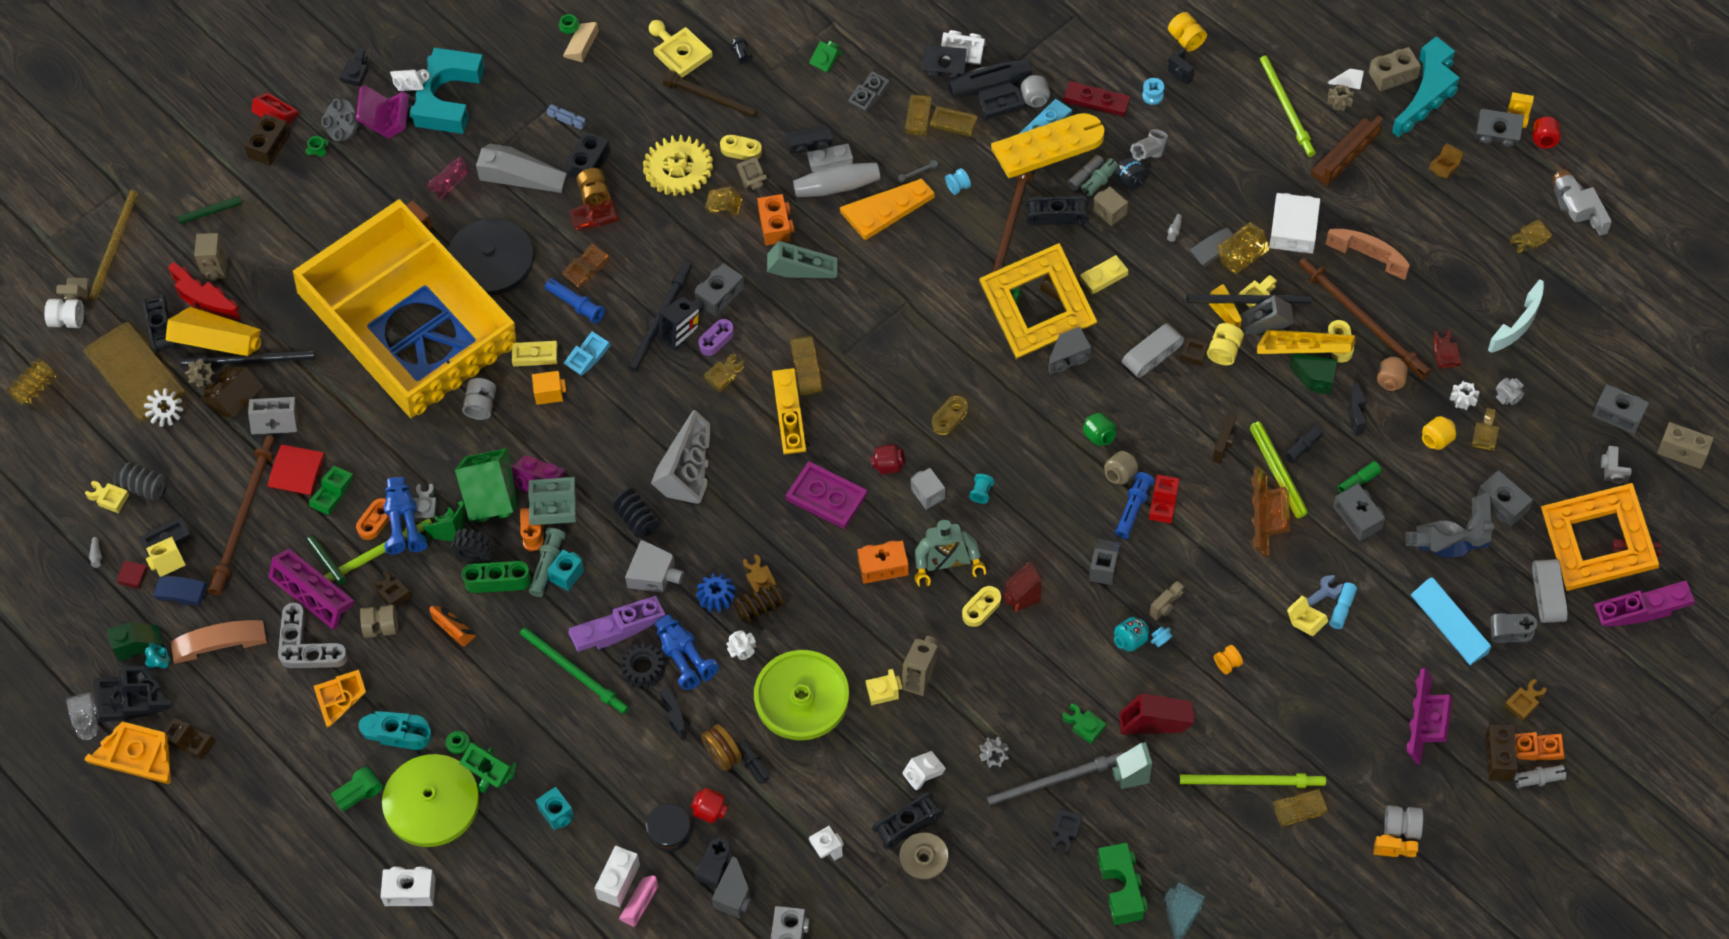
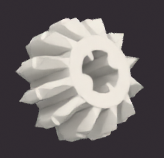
M166 388L163 389L162 396L158 390L154 391L156 398L148 395L147 399L151 403L144 404V408L151 409L145 413V416L154 415L151 420L152 424L157 419H160V427L164 426V420L171 426L173 424L171 417L179 420L180 416L175 412L183 411L182 407L176 406L182 400L180 398L173 400L176 395L174 391L170 397L167 396L168 390ZM162 402L166 403V407L170 409L166 410L165 413H162L161 409L157 408V405L160 406Z

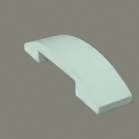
M1539 280L1528 293L1524 304L1527 309L1513 327L1510 328L1503 324L1491 338L1488 348L1489 352H1496L1511 345L1526 332L1538 311L1543 295L1544 281Z

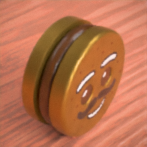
M716 724L712 729L701 735L708 753L722 770L728 771L732 766L742 761V755L736 743L721 725Z

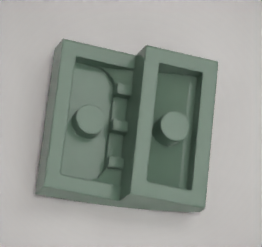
M575 477L529 480L530 525L576 522Z

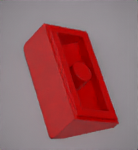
M269 93L253 98L251 110L261 118L264 114L287 121L289 125L299 114L297 109Z

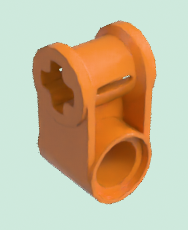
M521 508L520 533L523 538V546L527 551H538L544 543L545 524L530 525L529 508Z

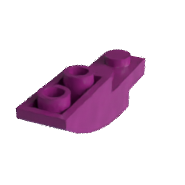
M1686 580L1642 594L1639 590L1596 603L1594 606L1602 626H1621L1670 616L1671 611L1694 605L1695 601Z

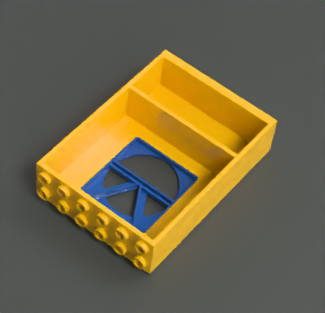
M400 199L293 270L297 293L410 419L416 415H421L434 402L437 403L442 400L449 391L459 388L462 382L469 377L476 376L486 365L493 364L500 355L510 352L512 345L516 343L514 321ZM424 303L443 311L399 343L389 348L385 339V327L388 319L397 309L408 304ZM448 319H451L455 327L456 337L452 338L432 330ZM423 337L452 346L453 349L441 361L427 364ZM415 343L418 364H411L397 357L399 353Z

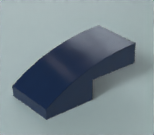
M162 576L158 580L153 597L158 601L177 600L181 605H200L207 584L203 581L189 578Z

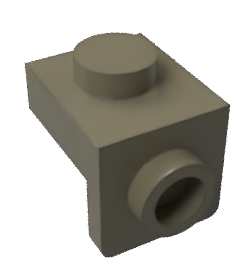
M757 157L736 164L745 189L751 187L752 190L764 186L763 182L767 180V176L763 174Z
M67 278L66 285H57L56 294L63 297L65 301L67 299L87 300L89 279Z

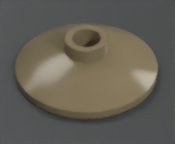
M917 833L910 836L902 844L900 863L910 876L917 879H931L938 876L945 869L948 863V849L938 836L931 833ZM926 856L929 860L921 862L920 858Z

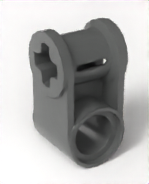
M1499 613L1490 617L1491 639L1494 643H1525L1531 641L1534 637L1537 620L1531 614Z

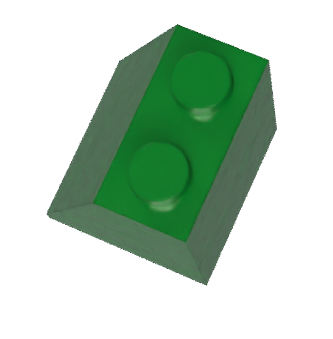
M508 448L466 456L456 467L455 473L469 521L485 522L493 516L499 515V518H504L512 515V512H514L518 505Z

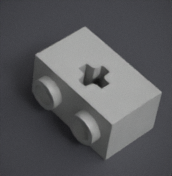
M295 397L249 399L248 415L251 434L297 432L298 416Z

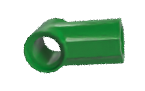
M363 767L354 773L351 781L331 793V796L340 810L344 812L363 798L369 799L376 796L382 790L383 785L370 767Z

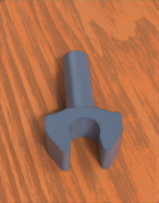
M1335 576L1323 577L1320 580L1321 589L1307 598L1309 606H1314L1326 596L1334 600L1340 596L1343 584L1338 585L1336 588H1330L1328 585L1334 582Z

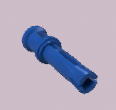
M550 278L546 282L545 290L573 306L577 314L585 315L593 324L601 321L605 314L603 306H597L587 296L581 297L554 278Z
M1137 472L1134 476V485L1128 491L1129 500L1115 530V535L1119 538H1129L1142 503H1145L1148 499V490L1155 480L1147 473Z

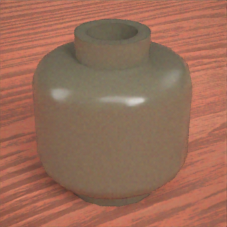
M1125 451L1115 453L1104 465L1105 475L1114 484H1126L1138 472V464L1135 457Z

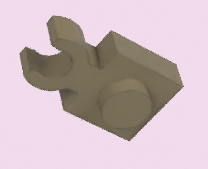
M1176 581L1169 590H1165L1151 604L1150 616L1157 621L1162 615H1168L1173 608V602L1184 593L1182 591L1184 586Z

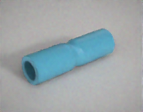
M1344 583L1338 604L1335 606L1329 622L1330 626L1335 629L1343 628L1349 607L1357 591V586L1354 584Z

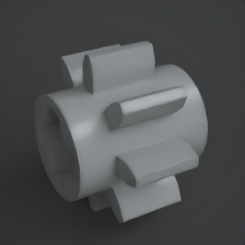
M1505 378L1496 387L1498 391L1496 398L1503 405L1505 403L1507 405L1509 403L1515 405L1524 396L1521 389L1524 385L1517 378H1512L1511 380Z
M997 737L996 740L987 738L984 745H979L980 750L984 752L979 755L981 761L987 760L989 768L992 765L1001 767L1004 759H1009L1007 753H1005L1009 748L1006 743L1001 744L1000 737Z

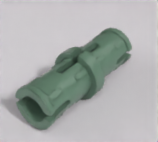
M1108 159L1081 186L1084 193L1089 190L1087 196H1092L1101 185H1105L1108 182V178L1117 170L1118 164L1116 161L1111 165L1113 159Z

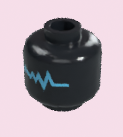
M1130 157L1123 159L1118 164L1116 176L1126 188L1137 189L1146 182L1148 171L1140 161Z

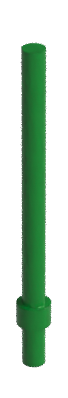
M524 627L520 631L521 636L598 694L601 701L608 706L612 705L622 714L627 713L629 706L618 699L616 693L610 689H605L528 628Z

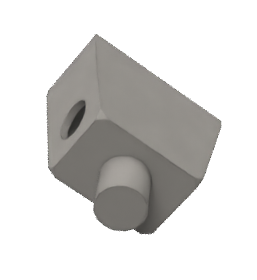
M641 540L625 579L627 588L662 593L665 591L669 581L681 584L684 571L674 568L675 562L672 554Z

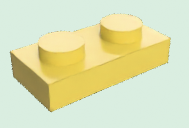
M1115 255L1082 273L1080 281L1093 295L1126 277L1128 269Z
M557 341L514 343L512 345L513 366L557 364Z

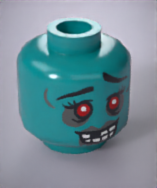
M1130 617L1115 627L1114 642L1120 649L1128 652L1135 651L1148 641L1149 628L1142 619Z

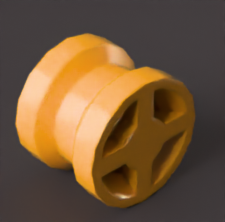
M1233 645L1225 647L1224 652L1214 654V660L1218 668L1226 675L1232 672V668L1243 665V659Z

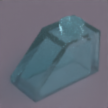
M1180 882L1175 889L1170 888L1164 898V901L1167 902L1165 912L1173 939L1184 938L1203 907L1205 896Z

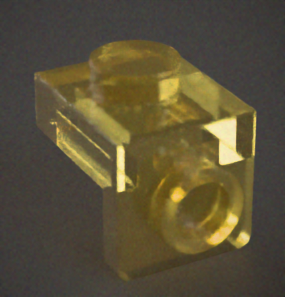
M730 186L709 191L705 209L709 213L727 209L735 216L739 213L742 198Z

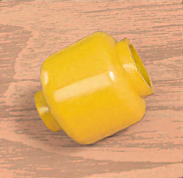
M1442 416L1434 418L1422 430L1424 444L1435 450H1442L1456 438L1455 424L1450 419Z

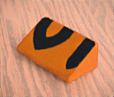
M431 606L429 608L432 619L460 645L465 647L475 638V633L447 608Z

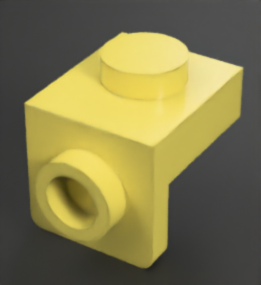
M1301 596L1287 610L1292 626L1311 636H1314L1328 622L1327 616L1310 607L1307 598Z

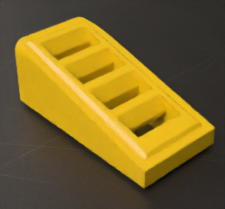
M1223 284L1211 291L1210 295H1229V292ZM1209 303L1225 323L1235 325L1240 329L1242 319L1234 304Z

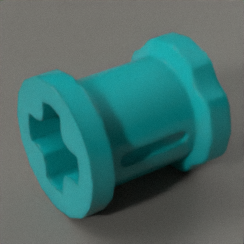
M976 474L974 477L975 485L970 492L969 498L980 504L988 503V494L990 487L994 485V479L986 474Z

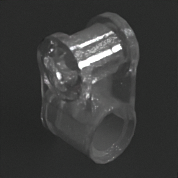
M91 692L66 698L71 724L76 729L78 737L83 740L93 738L98 732L95 703Z

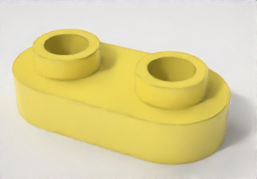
M726 135L720 141L721 152L727 157L749 160L754 157L759 159L762 155V146L755 139Z
M1335 320L1330 323L1327 334L1340 333L1341 335H1351V329L1345 321ZM1354 347L1351 352L1345 354L1330 352L1331 357L1337 360V362H1347L1352 358Z
M992 586L983 587L963 607L962 618L965 624L971 627L980 626L1000 606V591ZM992 599L993 602L988 603L985 600ZM972 614H975V615H977L978 617H977V618H971L970 616H971Z

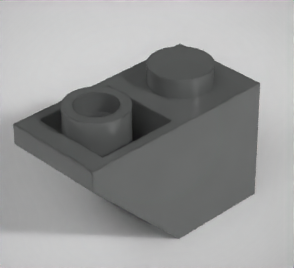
M1080 327L1059 335L1049 358L1048 372L1050 375L1056 372H1063L1076 364H1084L1090 359L1091 346Z
M1098 539L1090 567L1089 581L1112 585L1121 543Z

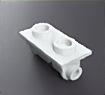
M424 69L417 72L416 70L390 72L393 84L397 87L398 91L423 90L422 84L429 79V73Z

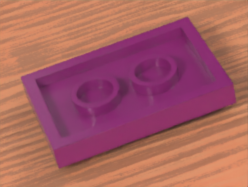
M808 461L785 497L786 501L846 529L867 497L868 490Z

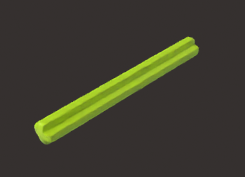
M1259 421L1252 423L1250 431L1295 517L1302 518L1306 516L1308 510L1265 428Z

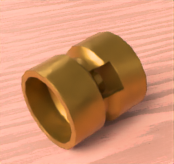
M598 168L582 171L577 176V182L584 206L590 209H597L608 204L611 198L603 171Z

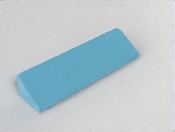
M1433 577L1425 581L1411 594L1412 598L1469 665L1489 654L1491 645Z

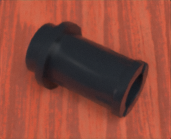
M742 37L733 39L731 48L735 51L738 62L740 64H743V61L744 64L749 63L751 56L747 49V41Z

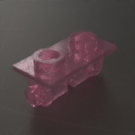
M459 156L455 160L452 159L450 164L440 174L438 173L432 180L428 181L427 189L431 192L435 191L439 199L470 173L462 157Z

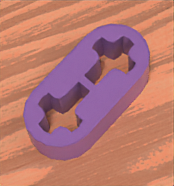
M727 319L718 320L699 338V349L702 354L706 356L714 355L732 339L734 328L731 321ZM726 328L728 329V332L722 331V332L720 333V329H723V330H725ZM712 342L713 346L707 345L705 347V343L710 344Z

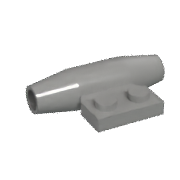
M848 143L807 152L812 173L793 180L796 197L826 196L854 190L880 180V172L877 163L854 164Z

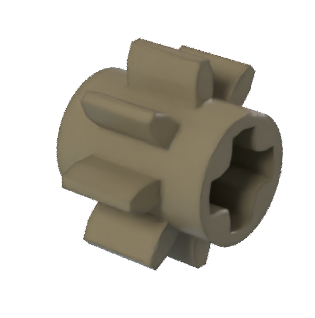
M1337 84L1334 89H1329L1327 104H1331L1333 110L1344 111L1347 106L1352 107L1354 92H1350L1348 86Z
M198 359L196 363H188L190 369L185 372L190 379L188 383L195 382L197 387H202L204 383H211L209 378L215 374L210 367L211 363L203 364V359Z

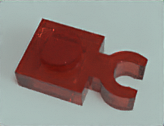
M1446 330L1445 338H1440L1438 332H1434L1433 341L1436 345H1434L1433 352L1438 369L1460 366L1461 364L1457 343H1450L1451 332L1449 330Z

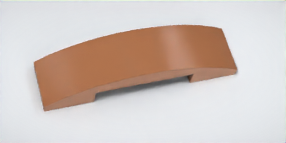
M1347 229L1329 230L1326 245L1343 253H1346L1350 247L1386 263L1385 272L1403 280L1407 278L1410 267L1409 263L1397 250L1387 243L1358 231Z
M260 620L233 621L211 625L191 631L172 640L173 661L176 664L198 659L197 654L240 644L244 648L267 643L264 622Z

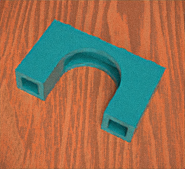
M441 48L433 49L432 55H429L427 59L426 71L429 73V79L422 84L423 90L416 91V102L410 109V117L413 118L415 127L464 134L469 119L466 104L442 101L437 99L434 94L442 84L449 81L480 84L485 69L482 54Z

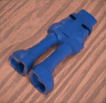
M404 477L387 479L388 487L385 489L386 502L383 507L385 514L390 517L392 534L384 545L385 552L394 555L405 550L406 542L402 532L401 516L404 517L406 523L409 551L420 552L428 547L427 539L419 533L416 527L414 513L417 511V505L409 491L410 487L406 485Z
M670 614L655 622L663 652L667 657H672L680 669L682 675L678 679V684L682 689H694L700 684L698 675L690 668L682 653L688 655L704 682L710 680L718 672L719 664L714 659L704 660L694 646L695 638L692 633L686 631Z

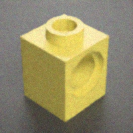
M172 537L146 548L150 555L146 560L151 570L156 569L160 577L185 566Z

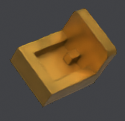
M1446 143L1441 154L1431 162L1428 169L1437 176L1448 179L1458 170L1464 152Z

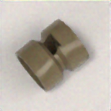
M395 605L381 606L379 610L375 607L361 608L360 621L364 638L378 637L379 633H382L384 636L398 634Z

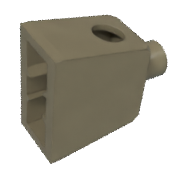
M925 636L923 640H914L903 663L902 690L924 696L937 662L938 646L937 640L934 637Z

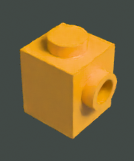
M559 371L532 374L536 405L563 401L562 393L566 392L565 379H560Z

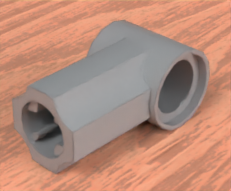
M1158 129L1150 130L1147 138L1132 144L1130 151L1133 158L1140 161L1150 156L1161 157L1168 135Z

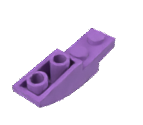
M653 596L613 609L611 615L571 627L568 633L577 652L597 646L599 650L643 631L664 617L665 613L657 597Z

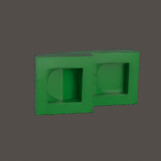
M333 466L321 480L322 486L309 500L310 507L330 515L346 492L353 474Z

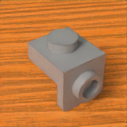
M1609 446L1606 454H1602L1601 468H1604V481H1610L1615 484L1628 483L1632 469L1618 467V447Z

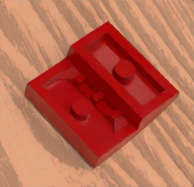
M281 445L276 455L267 487L313 496L317 475H321L325 453Z

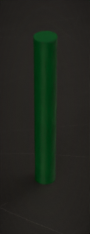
M240 196L177 217L180 224L241 205L242 202Z
M314 535L309 536L307 542L338 584H344L346 577Z

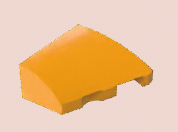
M359 670L337 676L334 680L314 686L326 727L332 726L366 693Z

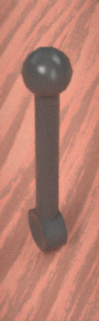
M932 160L929 165L905 175H898L897 179L899 182H904L906 178L930 168L937 169L938 162Z

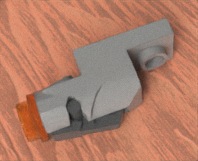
M1566 169L1555 173L1552 179L1560 209L1568 212L1574 222L1590 219L1591 226L1596 229L1599 236L1607 234L1612 221L1595 189L1592 187L1583 190L1574 178V175Z

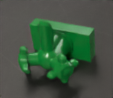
M470 743L459 764L482 778L478 785V790L481 793L486 792L490 783L497 788H502L503 784H507L515 776L516 762L509 765L500 757L493 755L494 749L492 747L487 751L476 743Z

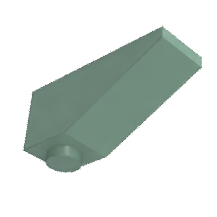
M778 241L767 254V272L786 278H836L838 258Z

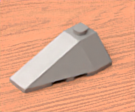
M488 144L481 148L476 164L479 180L562 193L567 178V173L509 146Z
M696 410L691 412L661 460L651 484L668 498L698 504L701 502L707 487V479L704 477L705 468L708 467L706 449L709 448L710 423Z

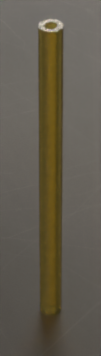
M130 190L90 289L88 295L90 300L97 299L138 193L135 190Z

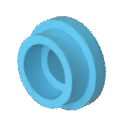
M1160 627L1152 634L1153 639L1150 642L1152 644L1155 643L1157 647L1162 646L1173 637L1170 633L1171 629L1169 627L1167 629Z

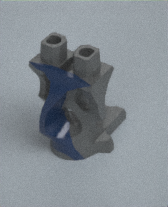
M1483 493L1472 498V517L1465 529L1454 522L1444 520L1423 524L1416 527V532H1406V546H1417L1418 550L1427 551L1445 558L1459 557L1474 549L1488 548L1491 542L1492 531L1494 530V524L1491 522L1490 493Z

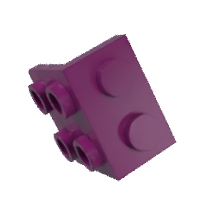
M363 85L359 90L356 119L389 139L405 130L409 95L402 91L388 99Z

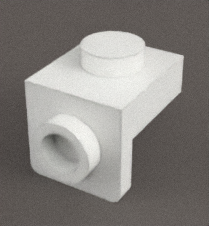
M930 751L911 758L903 771V775L911 786L918 790L925 781L942 775L946 768L935 754Z
M830 826L809 837L810 843L820 858L830 854L835 861L843 856L842 847L844 843L838 833L834 834Z

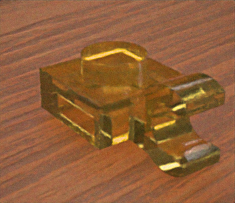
M1487 408L1483 424L1476 423L1471 446L1494 451L1499 427L1492 426L1496 410Z

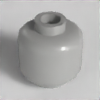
M1031 75L1022 82L1020 89L1027 105L1041 107L1050 98V90L1044 77Z

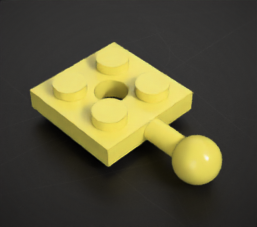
M654 20L649 24V32L653 36H660L664 40L662 44L654 48V55L670 70L677 72L681 78L713 57L712 51L688 28L685 27L671 36L665 31V25L662 21ZM680 51L688 52L686 55L678 54Z

